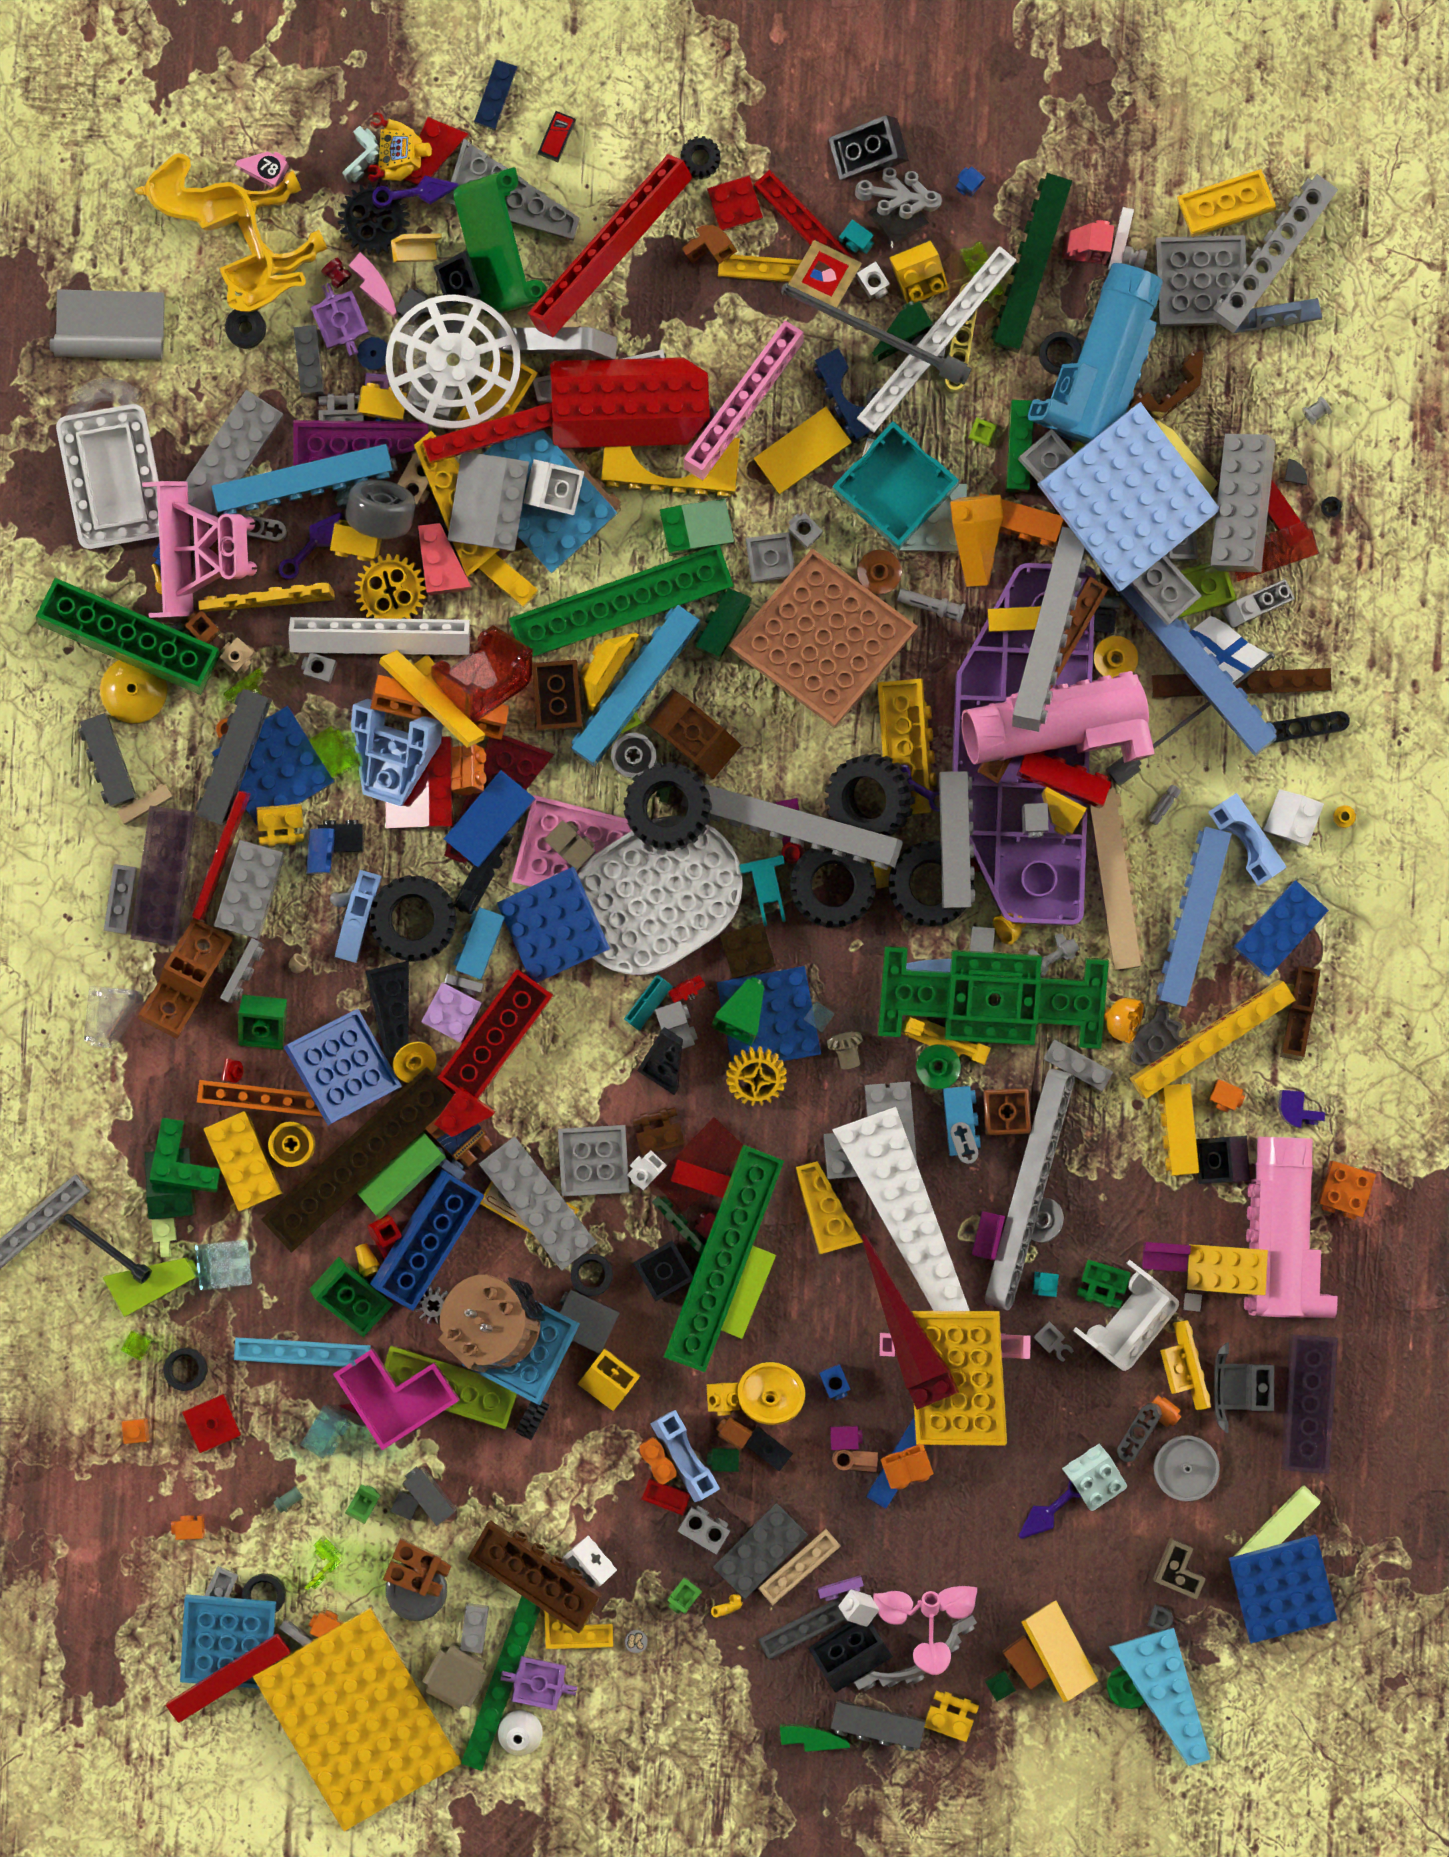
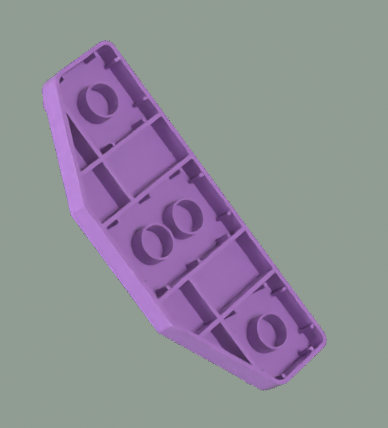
M1025 563L1018 566L993 609L1042 606L1052 564ZM1086 566L1085 573H1080L1079 578H1082L1081 587L1088 576L1096 580L1095 571L1090 566ZM1094 615L1060 673L1055 686L1068 684V687H1070V685L1076 684L1078 681L1087 679L1092 683ZM987 619L956 674L952 772L968 771V777H972V790H968V799L973 801V813H969V822H973V835H969L970 844L974 845V859L999 913L1006 920L1021 924L1073 926L1079 923L1084 915L1087 809L1072 835L1066 834V836L1055 832V827L1050 824L1048 817L1049 830L1043 834L1042 838H1028V834H1023L1022 807L1024 804L1044 803L1042 792L1046 787L1016 776L1024 755L1012 758L999 783L991 781L977 772L982 763L973 764L964 744L962 733V713L964 710L988 706L991 703H1002L1012 694L1019 693L1035 630L989 632ZM1076 745L1045 751V756L1053 758L1054 755L1066 760L1065 764L1074 767V764L1081 765L1087 768L1086 772L1089 773V752L1078 754ZM1063 795L1086 808L1088 807V804Z

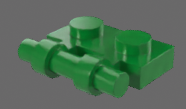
M1087 1259L1081 1281L1089 1283L1087 1290L1079 1287L1076 1296L1085 1298L1084 1301L1090 1303L1095 1301L1104 1304V1307L1107 1308L1114 1307L1120 1309L1122 1300L1116 1299L1114 1296L1116 1292L1125 1294L1131 1272ZM1096 1286L1109 1289L1107 1296L1096 1293Z

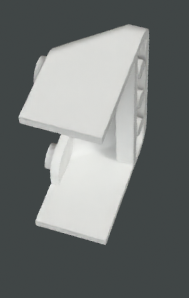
M1130 1260L1127 1264L1136 1271L1129 1279L1128 1286L1129 1290L1133 1293L1106 1327L1095 1325L1088 1330L1087 1334H1084L1077 1327L1073 1330L1123 1371L1130 1369L1179 1306L1177 1298Z

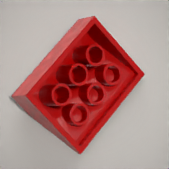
M442 736L441 744L404 805L398 806L385 802L386 829L453 828L451 736Z

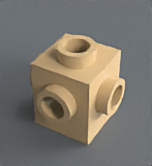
M237 637L232 643L228 642L221 649L222 655L220 658L223 660L221 665L230 673L233 671L238 674L241 671L244 673L252 665L251 659L256 653ZM235 655H239L237 660H233Z

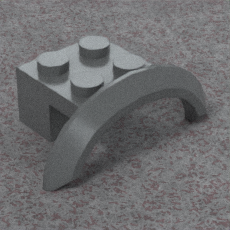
M1229 1342L1225 1343L1218 1350L1214 1368L1215 1416L1218 1425L1226 1433H1228V1421L1224 1409L1274 1411V1365L1225 1364L1226 1357L1229 1354Z

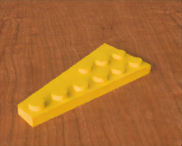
M430 431L414 444V447L449 532L460 464L454 457L429 464L422 442L436 437ZM452 541L466 577L500 550Z

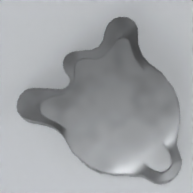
M1159 1005L1156 1008L1153 1019L1138 1030L1134 1039V1051L1131 1055V1060L1135 1065H1150L1188 1040V1038L1178 1036L1179 1031L1182 1029V1024L1170 1019L1167 1006Z

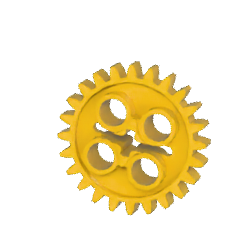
M387 554L386 560L379 555L378 563L371 559V567L363 566L366 573H358L362 581L355 582L356 585L360 586V589L354 591V593L361 594V597L356 602H363L364 605L360 608V611L367 609V618L374 615V619H403L404 617L412 619L411 613L419 614L416 607H424L419 601L420 599H426L427 596L421 594V591L426 590L425 586H421L425 578L418 577L422 572L421 569L413 570L416 565L415 562L407 565V557L401 562L400 555L396 554L394 560H392L391 555ZM399 569L403 572L404 577L401 582L393 580L392 574L395 570ZM384 571H387L391 587H396L393 595L398 604V609L394 607L392 595L386 594L389 586L384 577ZM374 577L381 578V588L374 589L372 587L371 581ZM403 591L409 592L411 596L410 601L406 604L402 603L399 599ZM382 598H386L390 604L389 608L385 611L381 610L378 606L379 600Z

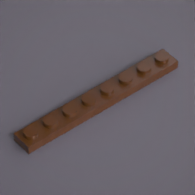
M1331 668L1254 671L1235 687L1237 689L1239 687L1242 688L1246 694L1332 691ZM1186 674L1151 676L1152 698L1203 696Z

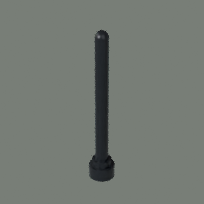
M71 1214L64 1216L66 1223L129 1269L133 1279L138 1283L143 1284L150 1277L152 1270L145 1264L141 1265L140 1263L136 1264Z

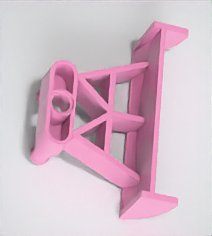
M186 481L142 482V487H157L163 613H149V618L190 616L194 612V592L220 577L225 579H242L245 576L256 574L257 570H252V567H257L254 562H248L247 531H252L255 525H250V523L255 522L252 517H243L241 514H223L218 518L189 505L188 484ZM189 514L193 516L194 546H190ZM217 539L219 556L209 549ZM191 551H195L196 581L192 582Z

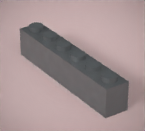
M243 689L242 692L237 694L235 699L237 707L235 712L231 713L228 718L227 726L229 728L227 734H223L219 743V747H221L220 753L214 757L211 765L214 768L211 777L208 776L204 783L206 791L203 798L200 797L196 805V810H198L197 816L220 825H226L272 702L271 698L248 689Z

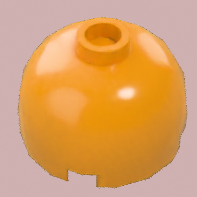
M1125 997L1115 1001L1111 1008L1107 1007L1104 1020L1107 1021V1029L1114 1038L1129 1044L1133 1042L1137 1031L1134 1030L1137 1024L1140 1025L1144 1010L1142 1001Z

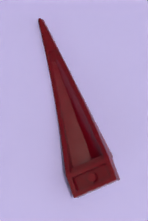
M862 1234L863 1244L905 1386L909 1390L916 1409L918 1410L959 1393L951 1371L908 1307L867 1235Z

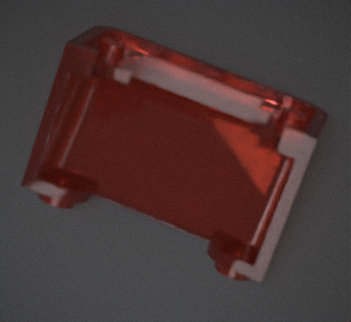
M494 625L479 634L477 639L478 649L452 667L445 660L439 661L431 667L432 679L454 705L472 722L480 720L522 691L530 683L532 677L533 649Z

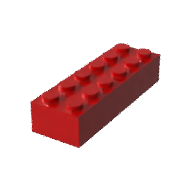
M516 969L437 1078L454 1091L462 1087L477 1099H480L554 995Z

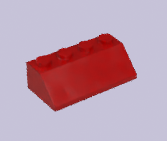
M1045 751L1024 755L1016 776L1043 787H1048L1100 809L1104 806L1112 783L1107 781L1108 777L1098 772L1092 775L1087 773V768L1081 765L1074 764V767L1065 764L1066 760L1054 755L1053 758L1045 756Z

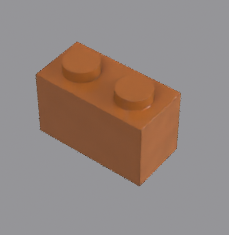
M1023 1635L1002 1651L1030 1690L1049 1677L1030 1638L1026 1639Z

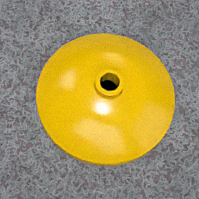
M120 660L113 663L106 670L100 684V696L104 707L114 718L125 723L138 724L152 719L161 711L167 698L166 680ZM135 685L136 690L130 693L128 687Z
M774 1362L761 1363L747 1370L742 1376L737 1391L738 1401L742 1410L751 1419L766 1425L783 1424L792 1420L801 1411L805 1400V1387L799 1375L788 1366ZM767 1399H772L774 1402L769 1403Z

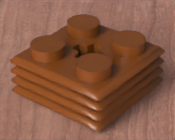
M1028 1088L983 1091L986 1135L1025 1134L1031 1132ZM1005 1105H1008L1009 1109H1013V1114H1009V1118H1005V1115L1001 1114V1110L1005 1108Z

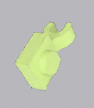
M175 1218L151 1220L153 1242H160L161 1257H172L170 1241L177 1240Z

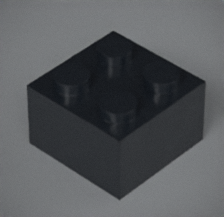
M673 1240L633 1262L655 1302L688 1284L694 1277Z

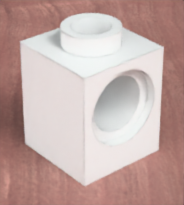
M876 262L857 273L856 278L870 300L874 297L879 299L888 293L887 289L890 283ZM870 278H877L880 281V285L878 287H871L868 284V280Z

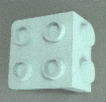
M359 126L353 131L357 141L366 150L343 171V175L348 183L352 181L357 182L364 175L363 171L368 166L376 165L379 162L380 148L377 144L378 141L368 128L364 130Z
M1100 1443L1062 1468L1091 1511L1096 1510L1127 1488V1484Z

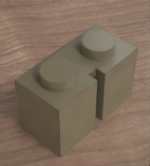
M562 820L544 841L572 867H575V870L578 872L595 854L596 851L593 849L595 844L586 836L582 839L576 833L579 829L571 821L565 823Z

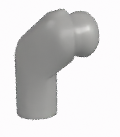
M353 882L346 893H332L330 902L339 908L348 906L355 883Z

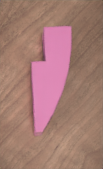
M360 252L349 264V268L364 281L360 286L361 291L396 319L398 314L388 286L373 264Z

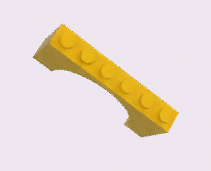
M740 438L732 440L704 480L693 474L682 478H663L646 470L637 461L630 446L604 447L601 480L603 483H606V487L619 488L620 484L628 485L629 489L641 490L643 486L650 487L651 491L663 492L664 488L673 489V493L685 494L686 490L695 491L696 495L707 496L708 492L717 493L718 497L728 498L731 494H735Z

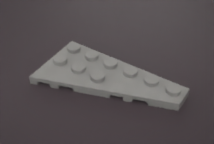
M463 139L451 182L457 183L459 186L508 168L496 162L485 152L470 144L466 139ZM518 176V186L510 192L511 196L505 197L511 223L574 241L580 218ZM454 191L447 194L445 204L456 207Z

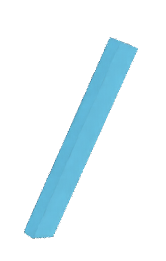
M236 1337L234 1360L345 1367L351 1362L356 1365L354 1360L371 1350V1345Z

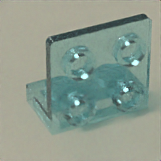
M247 1240L195 1245L200 1290L252 1284Z

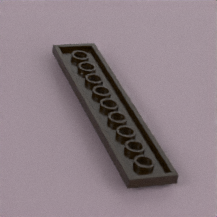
M428 1067L424 1068L261 1220L292 1253L419 1136L442 1113L454 1095Z

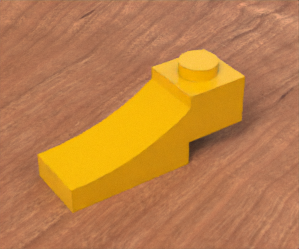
M496 553L478 568L523 608L539 592L537 588Z

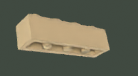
M160 784L155 787L156 790L153 792L148 791L143 794L144 797L132 800V804L121 806L117 813L123 824L127 825L174 798L168 786Z

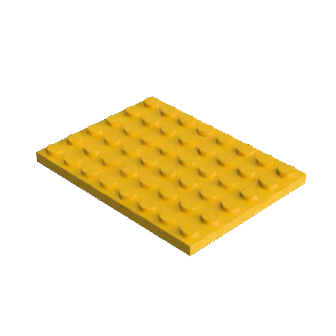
M371 1607L253 1676L343 1831L381 1811L460 1765L462 1762Z

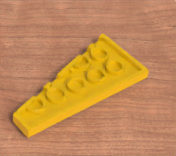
M316 583L311 586L294 585L289 589L272 587L268 588V592H250L246 595L228 594L224 598L206 596L204 600L198 602L200 611L213 612L335 600V594L329 583Z

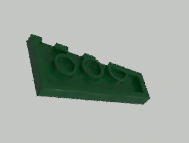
M657 1196L652 1201L654 1206L661 1211L668 1221L676 1227L682 1236L702 1256L705 1245L702 1243L704 1238L696 1229L692 1232L686 1226L689 1222L681 1213L676 1215L671 1210L674 1205L665 1196L662 1199Z

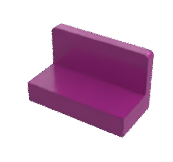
M981 1211L972 1255L995 1260L1005 1216Z
M1144 1242L1142 1268L1186 1272L1191 1245Z

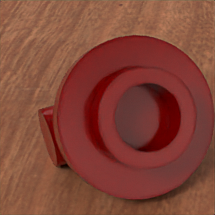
M225 1058L221 1080L236 1083L243 1076V1065L240 1061Z

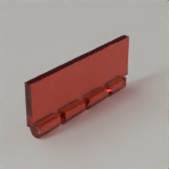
M1306 521L1291 525L1290 531L1292 535H1290L1287 527L1271 532L1269 535L1272 542H1270L1268 535L1265 534L1262 571L1235 572L1237 581L1239 582L1320 554L1312 528L1308 529Z

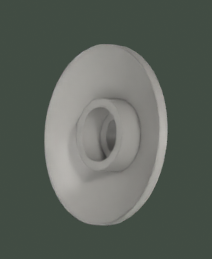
M1042 1198L1032 1240L1041 1243L1049 1242L1060 1233L1064 1216L1060 1205L1050 1198Z

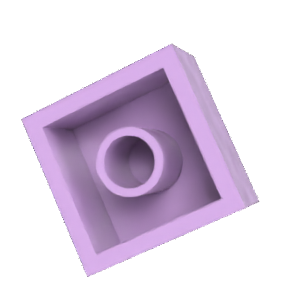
M442 982L421 1022L463 1043L483 1003Z

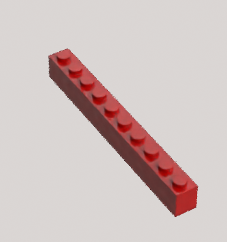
M667 154L527 313L538 331L554 337L693 179L684 160Z

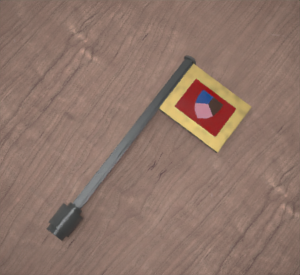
M813 241L790 283H785L782 286V295L786 294L937 367V370L940 371L939 376L949 381L963 385L966 383L972 368L967 367L968 364L950 355L947 358L942 357L941 359L838 309L862 263L824 244Z

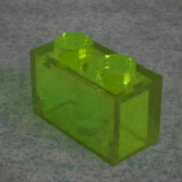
M330 726L309 739V742L330 776L336 779L357 766L354 762L357 757L350 747L348 749L345 748L342 741L346 739L339 728L334 730Z

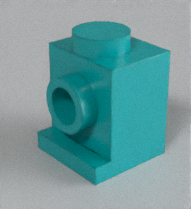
M852 219L839 236L838 241L842 244L845 240L847 242L846 246L852 251H860L867 254L874 245L872 242L874 235Z
M1034 1272L1032 1294L1057 1297L1059 1274Z

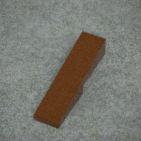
M1298 966L1292 994L1295 1001L1290 1004L1280 1053L1282 1058L1302 1061L1305 1057L1311 1017L1314 1012L1321 972L1319 969Z

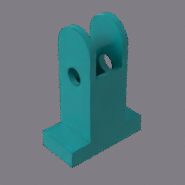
M783 855L739 865L741 874L752 872L764 926H767L763 904L778 901L782 922H786L774 867L785 865Z

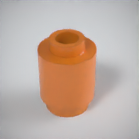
M1159 1395L1152 1401V1403L1157 1404L1161 1408L1162 1416L1159 1422L1165 1427L1169 1425L1174 1427L1181 1418V1415L1178 1414L1180 1409L1168 1399L1162 1398ZM1150 1409V1415L1153 1416L1154 1411Z

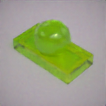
M257 668L224 692L223 695L230 703L236 699L237 694L242 692L243 689H248L262 695L261 688L257 683L266 676L260 668Z

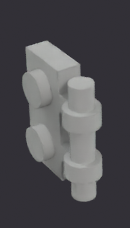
M348 393V395L335 396V394L319 396V405H327L328 410H319V420L364 421V415H358L357 410H355V404L359 403L360 395ZM348 404V410H335V405Z

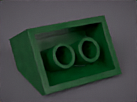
M730 588L727 589L726 593L724 591L720 593L716 601L719 604L716 611H710L705 620L708 623L704 631L700 630L694 640L697 643V650L717 661H720L752 604L751 597Z

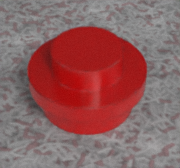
M791 842L786 843L781 850L784 861L789 864H796L804 854L801 845Z

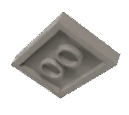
M251 938L220 997L221 999L232 1004L234 1000L238 1001L244 991L241 988L244 981L250 980L254 972L252 966L255 960L259 962L265 951L262 948L263 943Z

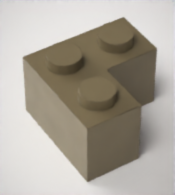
M1170 1538L1153 1580L1175 1591L1198 1599L1206 1578L1185 1569L1193 1548Z

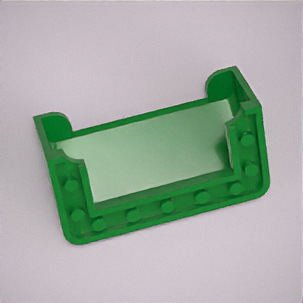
M515 167L459 185L453 194L466 248L482 292L480 301L494 308L499 314L532 307L547 292V288L542 281H526L505 197L511 196L510 192L516 189L519 182ZM483 309V311H484L487 315L492 316L489 312H487V311H485V310Z

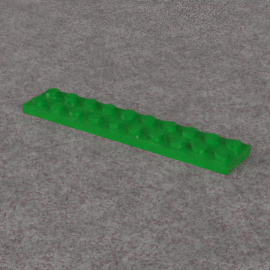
M718 544L508 619L522 659L526 661L665 612L671 608H676L677 605L682 606L728 588H733L734 584Z
M746 1145L742 1146L664 1358L706 1372L784 1160Z

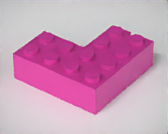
M374 1349L355 1359L356 1365L351 1362L333 1374L381 1450L392 1445L460 1400L436 1362L397 1386Z

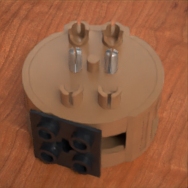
M475 1275L464 1279L450 1291L443 1303L440 1314V1330L444 1333L438 1340L470 1370L484 1373L489 1368L503 1369L521 1362L535 1346L540 1333L541 1321H545L543 1316L544 1309L538 1301L535 1302L532 1296L534 1291L529 1283L510 1277L508 1278L509 1282H505L503 1279L490 1275Z

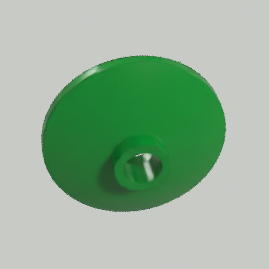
M935 1044L925 1048L918 1056L916 1062V1072L923 1084L933 1089H944L951 1086L958 1079L961 1071V1062L957 1053L946 1045ZM936 1062H941L943 1064L942 1069L937 1070L935 1069L934 1064Z

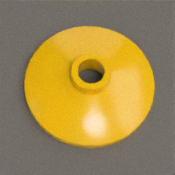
M1110 636L1102 640L1096 647L1094 665L1102 676L1111 675L1113 679V677L1119 676L1120 673L1135 671L1138 665V652L1135 645L1127 638ZM1113 655L1119 657L1118 663L1112 662L1111 657Z
M409 1043L396 1053L393 1060V1070L400 1080L409 1083L426 1067L433 1072L437 1062L436 1054L432 1047L426 1043Z

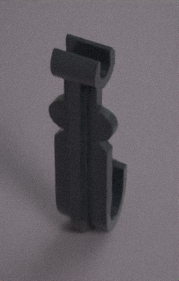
M506 834L479 868L475 865L473 866L454 902V907L458 908L460 912L470 915L476 909L495 875L493 869H499L503 865L500 855L503 849L509 846L513 838L512 834Z

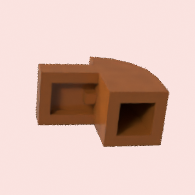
M703 225L696 230L700 236L691 239L682 248L692 263L709 251H711L719 264L737 252L727 234L721 228L714 225Z

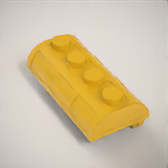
M499 350L500 369L498 376L510 381L513 373V357ZM492 360L487 369L492 372L494 360ZM520 362L519 378L509 401L497 414L484 422L513 414L538 373ZM481 378L472 395L481 390L487 383V380ZM494 384L485 396L474 402L478 414L481 415L493 407L506 390ZM464 406L456 421L470 419L466 406Z

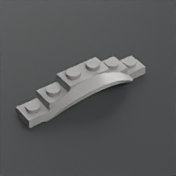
M972 1613L968 1617L952 1624V1632L945 1642L951 1653L959 1648L958 1644L962 1642L958 1634L962 1632L965 1635L975 1629L973 1625L977 1622ZM917 1665L891 1673H879L873 1669L855 1680L854 1683L858 1690L863 1688L865 1691L875 1686V1681L878 1679L883 1687L886 1685L892 1687L902 1680H905L907 1684L909 1682L915 1684L924 1679L923 1674L927 1672L918 1668Z

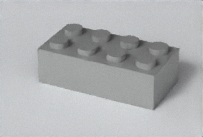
M239 841L214 924L215 927L260 940L285 857L283 852L246 841Z

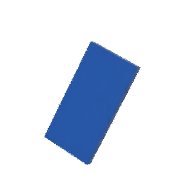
M500 770L484 789V792L479 795L444 837V840L479 868L536 799Z

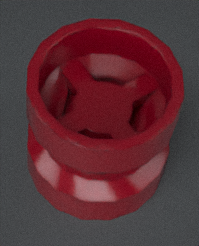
M338 257L327 263L321 270L325 277L331 279V285L335 289L344 285L352 277L350 271L343 268L342 262Z

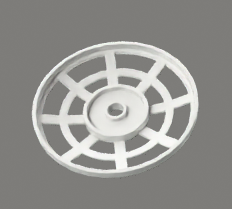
M441 295L417 304L399 320L391 333L387 345L386 373L395 397L404 409L415 418L438 428L464 429L489 420L509 401L519 378L520 351L511 327L494 308L468 296ZM460 301L473 304V307L468 316L456 313L440 315L436 303ZM428 307L432 318L422 324L412 337L400 332L404 324L414 314ZM481 309H484L496 318L508 336L495 340L488 328L477 320ZM457 320L463 321L465 324L460 334L448 333L443 321ZM435 325L439 337L431 344L419 340L420 336L428 328ZM473 326L479 329L489 342L476 346L468 338ZM396 341L408 345L406 353L407 373L398 377L394 376L392 362ZM508 345L512 346L514 360L510 381L498 376L500 369L499 348ZM414 348L427 353L426 365L417 369L413 368ZM489 351L493 352L492 372L480 367V354ZM455 354L459 357L460 362L456 366H450L446 361L447 357ZM430 374L437 382L433 394L427 391L417 378ZM476 375L487 380V383L481 390L471 395L468 383ZM411 381L416 390L429 400L425 413L409 403L399 388L400 385ZM494 384L506 390L493 407L481 415L478 414L474 402L485 396ZM446 387H459L463 399L448 400L441 397ZM438 405L445 407L466 406L470 419L447 421L433 418V415Z

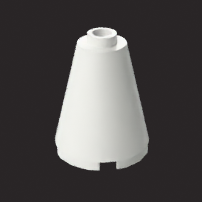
M514 1710L506 1714L500 1721L497 1731L498 1740L503 1749L510 1754L518 1756L533 1752L539 1746L543 1734L539 1719L525 1710ZM515 1735H520L522 1739H517Z

